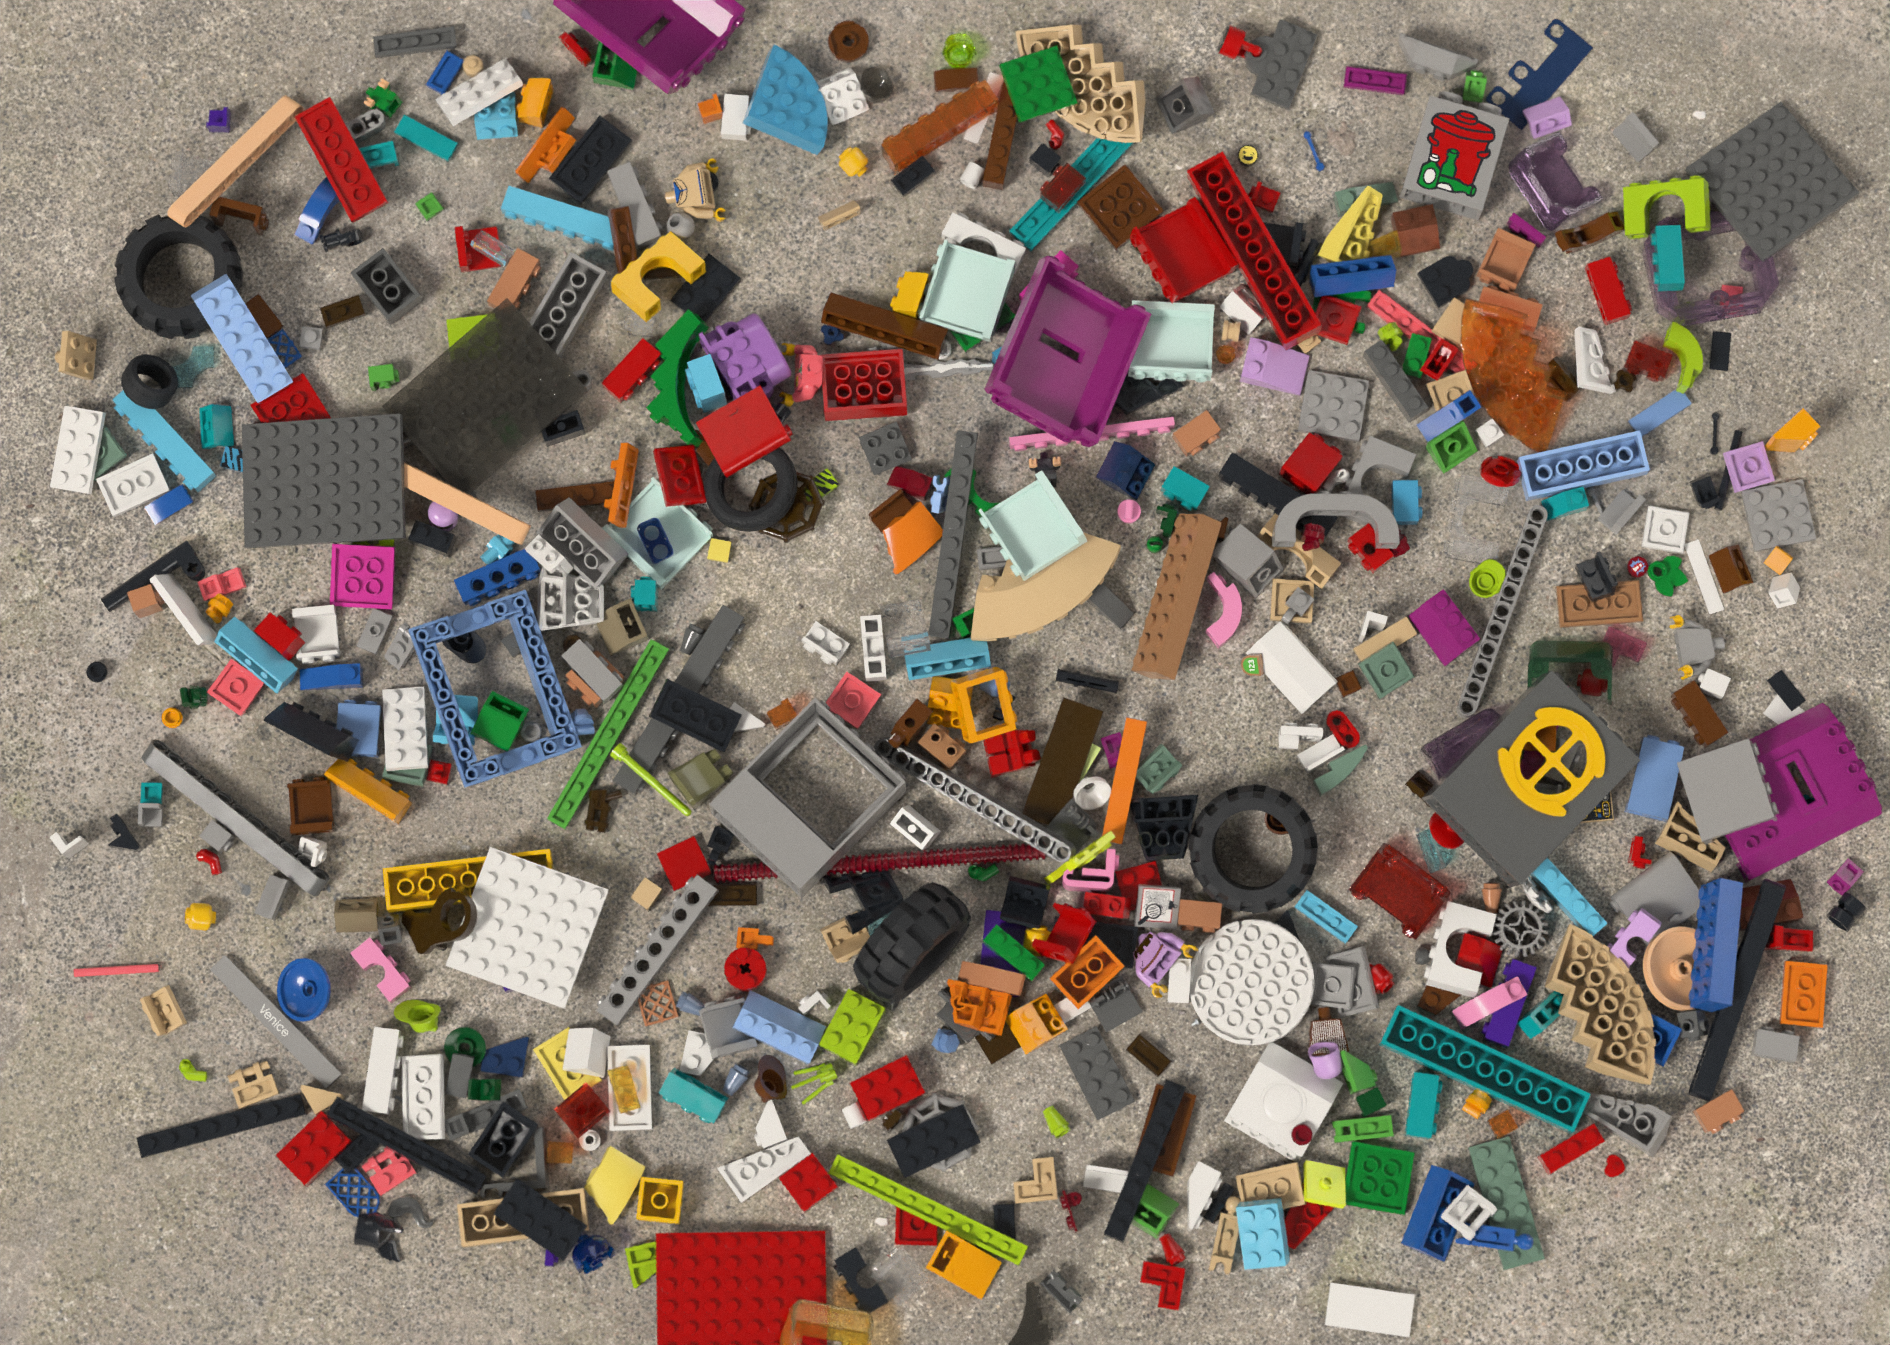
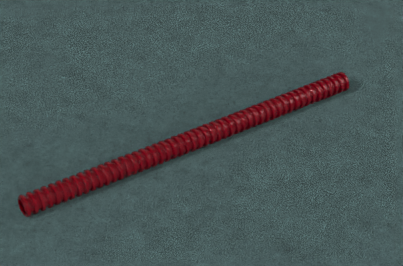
M1015 843V845L1008 844V846H1005V844L999 846L997 844L995 847H992V845L985 847L983 845L982 848H979V846L972 848L970 846L969 849H966V847H963V849L956 847L955 850L953 848H950V850L943 848L941 851L940 849H937V851L930 849V851L924 850V852H920V850L914 852L912 850L911 853H907V851L901 853L898 851V854H894V852L888 854L885 852L884 855L872 853L870 856L868 854H865V856L858 854L856 857L855 855H852V857L845 855L827 872V875H830V873L836 875V872H840V874L846 872L849 874L850 871L862 873L864 870L866 872H869V870L876 872L878 869L879 871H882V869H886V871H889V869L895 870V868H899V870L905 868L907 870L908 867H912V869L918 867V869H921V866H925V868L931 866V868H934L935 865L947 867L949 864L951 866H954V864L960 866L963 863L964 865H967V863H970V865L977 863L978 865L980 862L984 864L990 862V864H993V861L997 863L1003 861V863H1006V860L1010 862L1016 860V862H1019L1020 859L1032 861L1034 858L1036 860H1039V858L1045 860L1046 854L1029 844L1021 843V845H1018V843ZM762 861L760 863L754 862V864L750 862L744 864V862H741V865H737V863L731 865V863H728V866H724V864H721V866L715 864L714 880L716 883H719V881L725 882V880H729V882L735 880L737 882L739 879L751 881L752 878L764 880L765 877H768V879H771V877L778 879V876Z

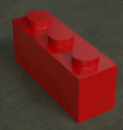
M1611 257L1588 263L1585 271L1604 325L1628 319L1632 306L1629 299H1625L1623 293L1625 292V286L1623 281L1618 279L1617 273L1619 271L1616 262H1612Z
M642 338L602 381V387L620 403L623 400H629L634 394L633 390L635 387L643 385L648 379L647 374L651 370L655 371L661 365V353Z
M1593 1123L1537 1158L1546 1173L1550 1175L1602 1144L1605 1140Z

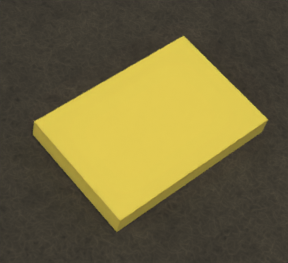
M569 1027L533 1049L566 1103L602 1081L600 1077L562 1070Z

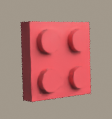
M230 659L207 693L242 717L265 683L236 661Z
M846 672L825 703L830 707L829 711L835 715L838 714L844 721L858 730L881 697V694Z

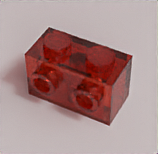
M1068 163L1063 167L1060 165L1053 173L1055 177L1050 182L1047 180L1040 188V198L1058 213L1061 212L1086 181V178Z
M1634 340L1623 367L1635 375L1640 373L1647 376L1646 378L1652 382H1662L1673 355Z

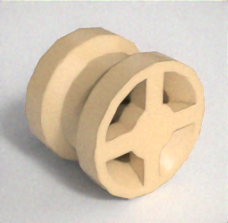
M1224 320L1222 340L1232 339L1234 342H1238L1241 322L1230 323L1229 320Z

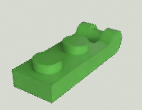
M1391 1115L1332 1122V1127L1335 1128L1336 1134L1334 1136V1143L1394 1136ZM1343 1127L1350 1128V1135H1344Z

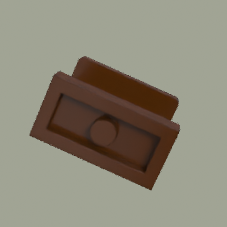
M218 197L212 203L209 216L215 225L223 227L225 217L228 215L254 222L253 227L258 235L263 236V232L268 230L269 219H267L268 216L263 207L223 197Z
M316 777L311 782H305L304 779L292 780V783H288L291 816L290 834L297 836L335 832L331 782L325 780V777Z

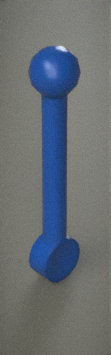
M1306 131L1304 132V138L1307 139L1317 163L1316 169L1317 171H1323L1324 164L1319 160L1311 140V132Z

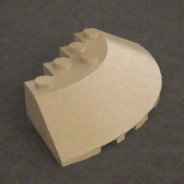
M1081 25L1016 31L1021 57L1054 46L1058 47L1077 100L1076 105L1055 112L1060 118L1065 119L1076 129L1100 139L1123 143L1142 142L1145 112L1144 80L1124 81L1123 62L1104 63L1102 43L1083 44Z
M1084 533L1087 539L1086 543L1023 581L1020 575L1015 576L1010 568L1013 565L1010 559L1006 561L1001 577L982 575L976 592L971 640L997 641V638H1017L1016 635L1026 632L1028 634L1044 629L1043 626L1054 620L1059 621L1063 619L1070 610L1088 600L1098 584L1101 585L1105 580L1104 576L1109 568L1112 569L1117 560L1121 545Z
M1569 924L1551 965L1545 987L1564 994L1558 1014L1577 1021L1571 1040L1590 1047L1585 1064L1586 1068L1604 1075L1651 1085L1655 1068L1654 1047L1656 1046V1039H1654V1024L1650 1010L1648 1011L1647 1004L1643 998L1644 994L1639 984H1636L1625 963L1610 952L1609 947L1601 944L1588 932Z

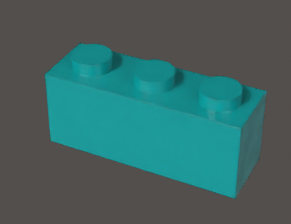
M1681 225L1656 226L1654 233L1650 235L1651 246L1655 248V252L1652 253V265H1656V272L1653 273V282L1657 284L1658 291H1681L1685 284Z
M675 1067L669 1072L659 1091V1094L667 1102H675L685 1112H693L703 1122L713 1124L718 1120L729 1097Z
M1419 1072L1412 1074L1404 1136L1430 1140L1432 1135L1436 1134L1437 1123H1434V1114L1438 1115L1440 1102H1436L1437 1093L1441 1094L1442 1081H1439V1075Z

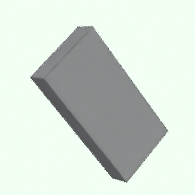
M1001 546L977 549L979 571L1005 567L1006 560L999 551L1002 549Z

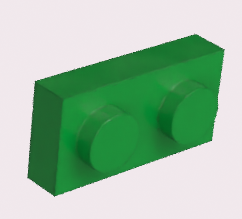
M1412 333L1402 367L1405 374L1418 378L1422 377L1423 372L1420 369L1427 360L1432 338Z

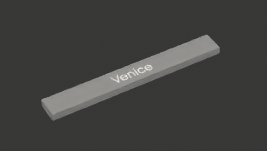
M226 955L210 969L326 1089L342 1075Z

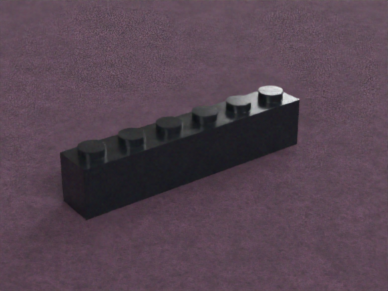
M1233 452L1218 475L1223 484L1231 487V485L1239 489L1238 493L1242 496L1254 498L1257 505L1265 509L1266 507L1274 511L1273 514L1276 513L1278 516L1289 502L1303 496ZM1306 516L1296 523V529H1304V525L1309 523L1321 525L1325 529V540L1338 517Z

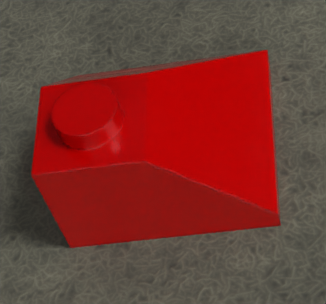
M1465 933L1462 936L1454 964L1462 968L1481 972L1480 985L1491 988L1502 954L1501 946Z

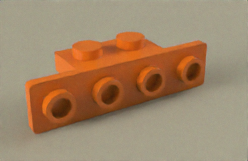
M560 107L516 169L515 173L525 182L529 183L540 167L553 173L576 140L571 135L565 133L575 119L566 108Z

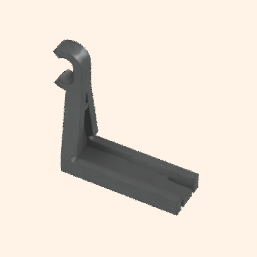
M537 1127L534 1132L537 1181L522 1182L534 1190L549 1189L546 1128ZM514 1182L486 1184L481 1188L480 1195L482 1199H485L487 1197V1189L497 1188L499 1191L498 1196L503 1198L504 1192H508Z

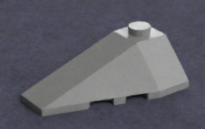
M1589 1092L1591 1095L1583 1114L1637 1149L1654 1157L1665 1139L1672 1117L1653 1105L1639 1104L1630 1100L1625 1101Z

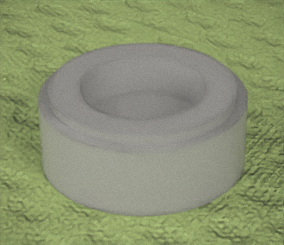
M529 721L522 726L521 736L526 742L533 743L541 738L542 729L538 723Z

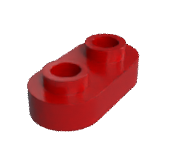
M563 32L559 36L563 45L583 66L586 67L592 62L590 59L592 54L586 47L581 48L577 44L578 39L573 33Z
M1338 710L1329 713L1326 725L1340 745L1346 749L1356 747L1359 743L1360 735L1347 716ZM1333 719H1339L1340 724L1334 725ZM1350 735L1352 736L1353 740L1351 742H1347L1345 740V736Z

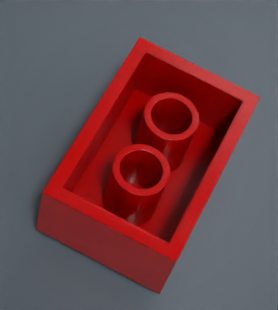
M907 1055L850 1082L868 1122L925 1095V1091Z
M320 1111L275 1156L304 1186L308 1187L335 1161L334 1158L353 1141L327 1117L325 1112Z

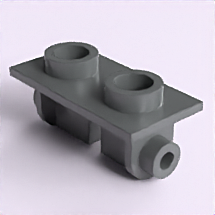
M1053 1270L1040 1284L1062 1307L1071 1313L1083 1301L1082 1295L1072 1286L1067 1288L1065 1285L1068 1282L1059 1272L1056 1273Z

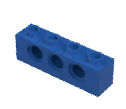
M523 549L454 579V582L465 606L468 604L474 606L480 603L481 599L486 596L489 598L495 597L500 594L502 589H513L519 585L520 581L525 579L531 581L537 578L541 570L537 561ZM515 565L523 567L520 574L512 573V568ZM497 573L504 575V579L499 583L493 581V577ZM477 582L485 583V587L481 591L474 590V585Z

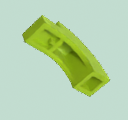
M1672 322L1667 328L1662 347L1674 352L1680 360L1681 374L1676 391L1684 394L1688 388H1692L1695 378L1702 372L1703 355L1700 345L1692 333L1682 325Z

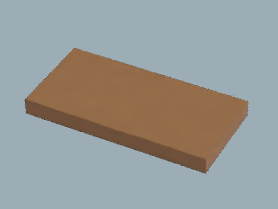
M1639 580L1620 581L1618 586H1616L1615 595L1592 603L1583 584L1556 586L1559 628L1643 622Z

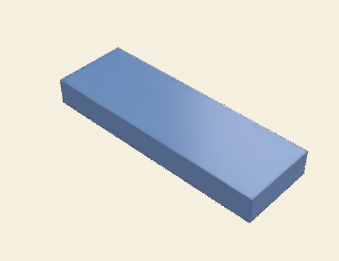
M1674 390L1628 422L1634 431L1640 430L1643 437L1692 403L1685 393Z

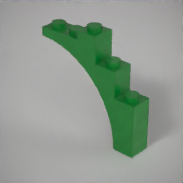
M688 309L655 344L660 350V356L665 361L650 376L655 381L654 386L660 393L646 408L651 413L649 416L655 423L659 424L661 422L666 426L669 425L676 432L678 430L682 434L680 438L687 445L691 443L698 447L703 440L697 434L688 416L685 403V369H687V362L690 361L691 355L700 341L699 334L701 332L704 334L709 329V326L696 313Z

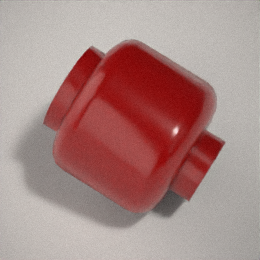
M1586 668L1582 674L1578 675L1577 687H1580L1581 693L1584 695L1600 697L1603 692H1607L1609 677L1602 670Z
M1381 963L1370 964L1376 994L1381 993L1383 995L1394 985L1393 974Z

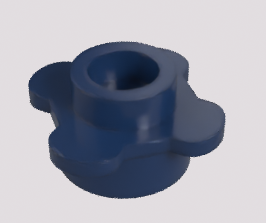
M826 325L821 327L825 344L830 345L831 343L843 340L844 336L839 328Z

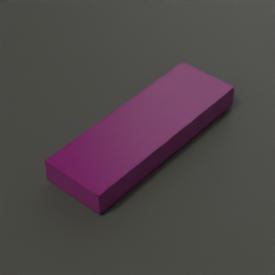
M1346 66L1343 88L1404 96L1407 74Z

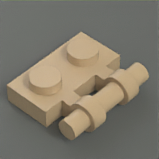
M268 1061L256 1062L252 1067L244 1070L240 1068L235 1070V1073L228 1075L230 1083L238 1081L240 1085L232 1089L239 1109L279 1095L273 1074L267 1076L263 1074V1071L270 1069ZM256 1074V1080L246 1083V1077Z

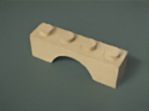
M1275 513L1257 537L1274 551L1284 549L1295 553L1305 565V577L1322 589L1341 563L1321 547L1304 551L1302 545L1305 541L1301 540L1302 533L1297 529L1296 542L1293 547H1272L1273 528L1278 518V515Z

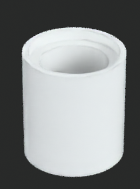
M969 162L959 181L965 186L975 189L985 170L981 166Z
M859 1102L842 1109L850 1129L868 1121Z

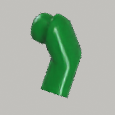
M995 863L986 869L976 865H971L968 868L969 876L982 882L987 881L1000 872Z

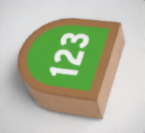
M1248 654L1242 659L1241 668L1247 675L1261 676L1264 674L1262 654Z

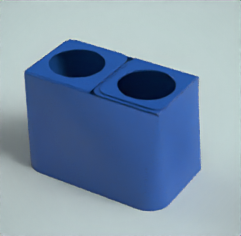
M651 518L638 525L637 531L653 564L674 556L673 548L659 519ZM648 526L658 528L659 536L657 539L648 540L645 537L644 532ZM659 544L666 546L668 549V554L663 559H658L653 554L655 546Z

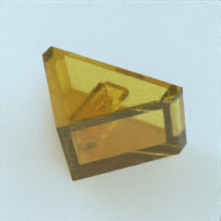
M1392 231L1370 241L1368 245V251H1370L1369 258L1391 255L1392 259L1400 257L1402 247L1398 232Z

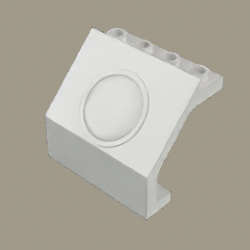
M1270 1042L1224 1121L1286 1156L1288 1159L1299 1162L1310 1142L1307 1145H1297L1291 1137L1292 1129L1298 1124H1306L1311 1128L1313 1138L1341 1089L1343 1082L1336 1078H1319L1314 1073L1313 1065L1277 1044Z

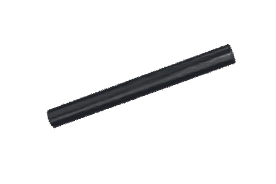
M1734 431L1729 451L1739 448L1743 434L1742 431ZM1726 465L1718 492L1721 501L1717 502V505L1714 507L1718 511L1723 509L1730 483V476Z

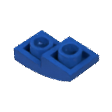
M182 484L145 506V509L156 525L193 503V500Z

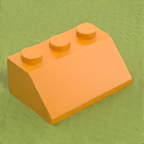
M1803 408L1770 438L1764 446L1765 450L1796 452L1800 448L1803 451L1818 435L1816 431L1820 428V425Z

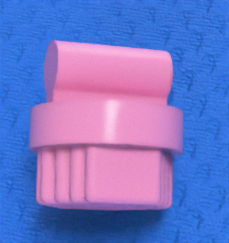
M1124 500L1119 504L1117 514L1122 522L1130 524L1139 519L1141 509L1136 501Z

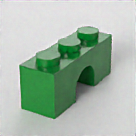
M997 924L983 940L984 945L1010 963L1019 974L1026 975L1025 979L1030 983L1034 981L1045 967L1044 963Z

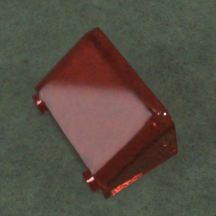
M1387 843L1381 845L1348 889L1356 899L1367 900L1369 898L1402 923V933L1408 938H1414L1415 940L1451 893L1445 885Z

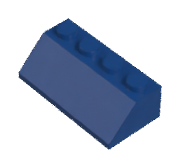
M1431 1165L1401 1244L1445 1262L1457 1229L1441 1218L1442 1213L1467 1185L1473 1189L1475 1183L1450 1170Z

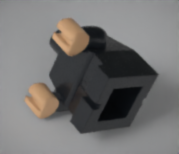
M1041 452L1040 459L1034 458L1032 460L1030 458V470L1035 471V474L1042 470L1053 488L1056 487V470L1061 466V457L1048 458L1047 452Z

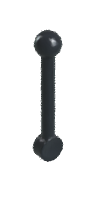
M1717 412L1712 414L1713 442L1710 449L1712 455H1716L1719 451L1716 445L1717 421L1720 415Z

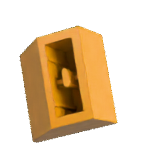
M932 677L928 708L933 713L927 724L933 725L935 723L938 726L941 724L944 727L961 729L950 680L954 679ZM973 686L966 688L970 705Z
M1047 994L1016 1009L1005 1020L1026 1055L1068 1030Z

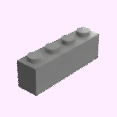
M627 162L608 170V177L621 207L629 206L633 234L639 250L657 243L664 232L660 222L655 223L653 215H656L652 203L647 204L645 197L648 194L644 185H639L637 179L640 178L636 166L632 167L631 163Z

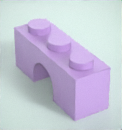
M1642 907L1638 912L1634 910L1627 919L1630 921L1626 928L1622 926L1615 935L1618 938L1613 945L1611 943L1607 945L1610 948V952L1617 958H1620L1628 968L1637 956L1629 950L1628 940L1638 936L1649 942L1662 924L1661 921Z

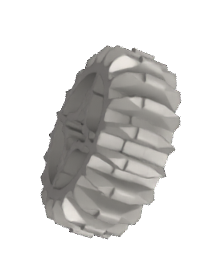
M1513 901V908L1507 903L1505 905L1506 911L1501 908L1498 910L1502 917L1496 915L1495 920L1499 923H1494L1493 928L1498 929V931L1492 932V936L1499 935V938L1494 941L1495 944L1502 941L1503 945L1500 947V950L1502 951L1505 947H1508L1507 955H1510L1512 950L1515 951V957H1519L1520 951H1522L1523 957H1527V950L1532 955L1535 954L1533 947L1540 950L1542 946L1539 942H1546V939L1541 935H1547L1549 932L1542 930V927L1548 926V922L1541 923V920L1546 916L1543 914L1538 917L1537 913L1540 912V909L1537 908L1535 911H1532V903L1528 905V908H1525V901L1521 902L1520 907H1518L1517 901ZM1519 912L1516 923L1504 924L1507 916ZM1525 914L1534 920L1536 928L1526 923ZM1521 922L1526 931H1523L1519 936L1514 927H1517ZM1504 930L1514 935L1515 944L1506 938ZM1536 934L1532 943L1521 946L1524 935Z

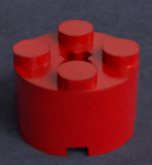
M739 948L727 957L724 973L727 981L733 988L747 992L759 988L764 983L767 976V966L762 955L756 950ZM747 965H749V969L751 972H746L743 975L741 967H746Z

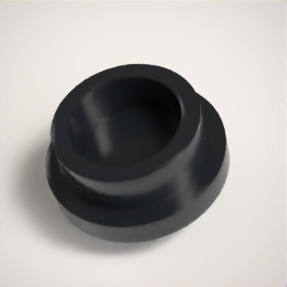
M93 662L88 666L86 674L92 682L99 683L105 680L108 670L103 663Z

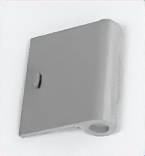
M1669 852L1610 897V905L1615 912L1618 913L1620 911L1625 914L1627 919L1634 910L1638 912L1642 907L1661 921L1662 924L1650 939L1651 941L1657 934L1677 927L1697 912L1700 903L1698 897L1699 889L1677 857L1672 852ZM1641 938V939L1643 940V942L1645 943V945L1648 946V944L1650 943V941L1647 942L1646 940H1644L1643 938Z

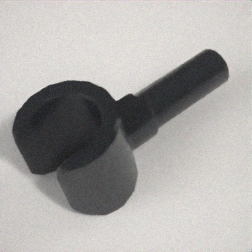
M996 707L992 718L1002 721L1004 719L1002 709Z

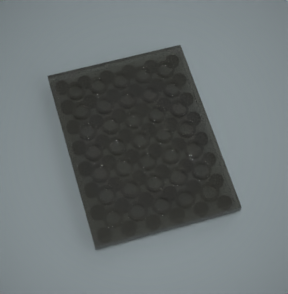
M506 298L382 407L388 414H402L404 433L451 486L470 495L588 392V389L511 301Z

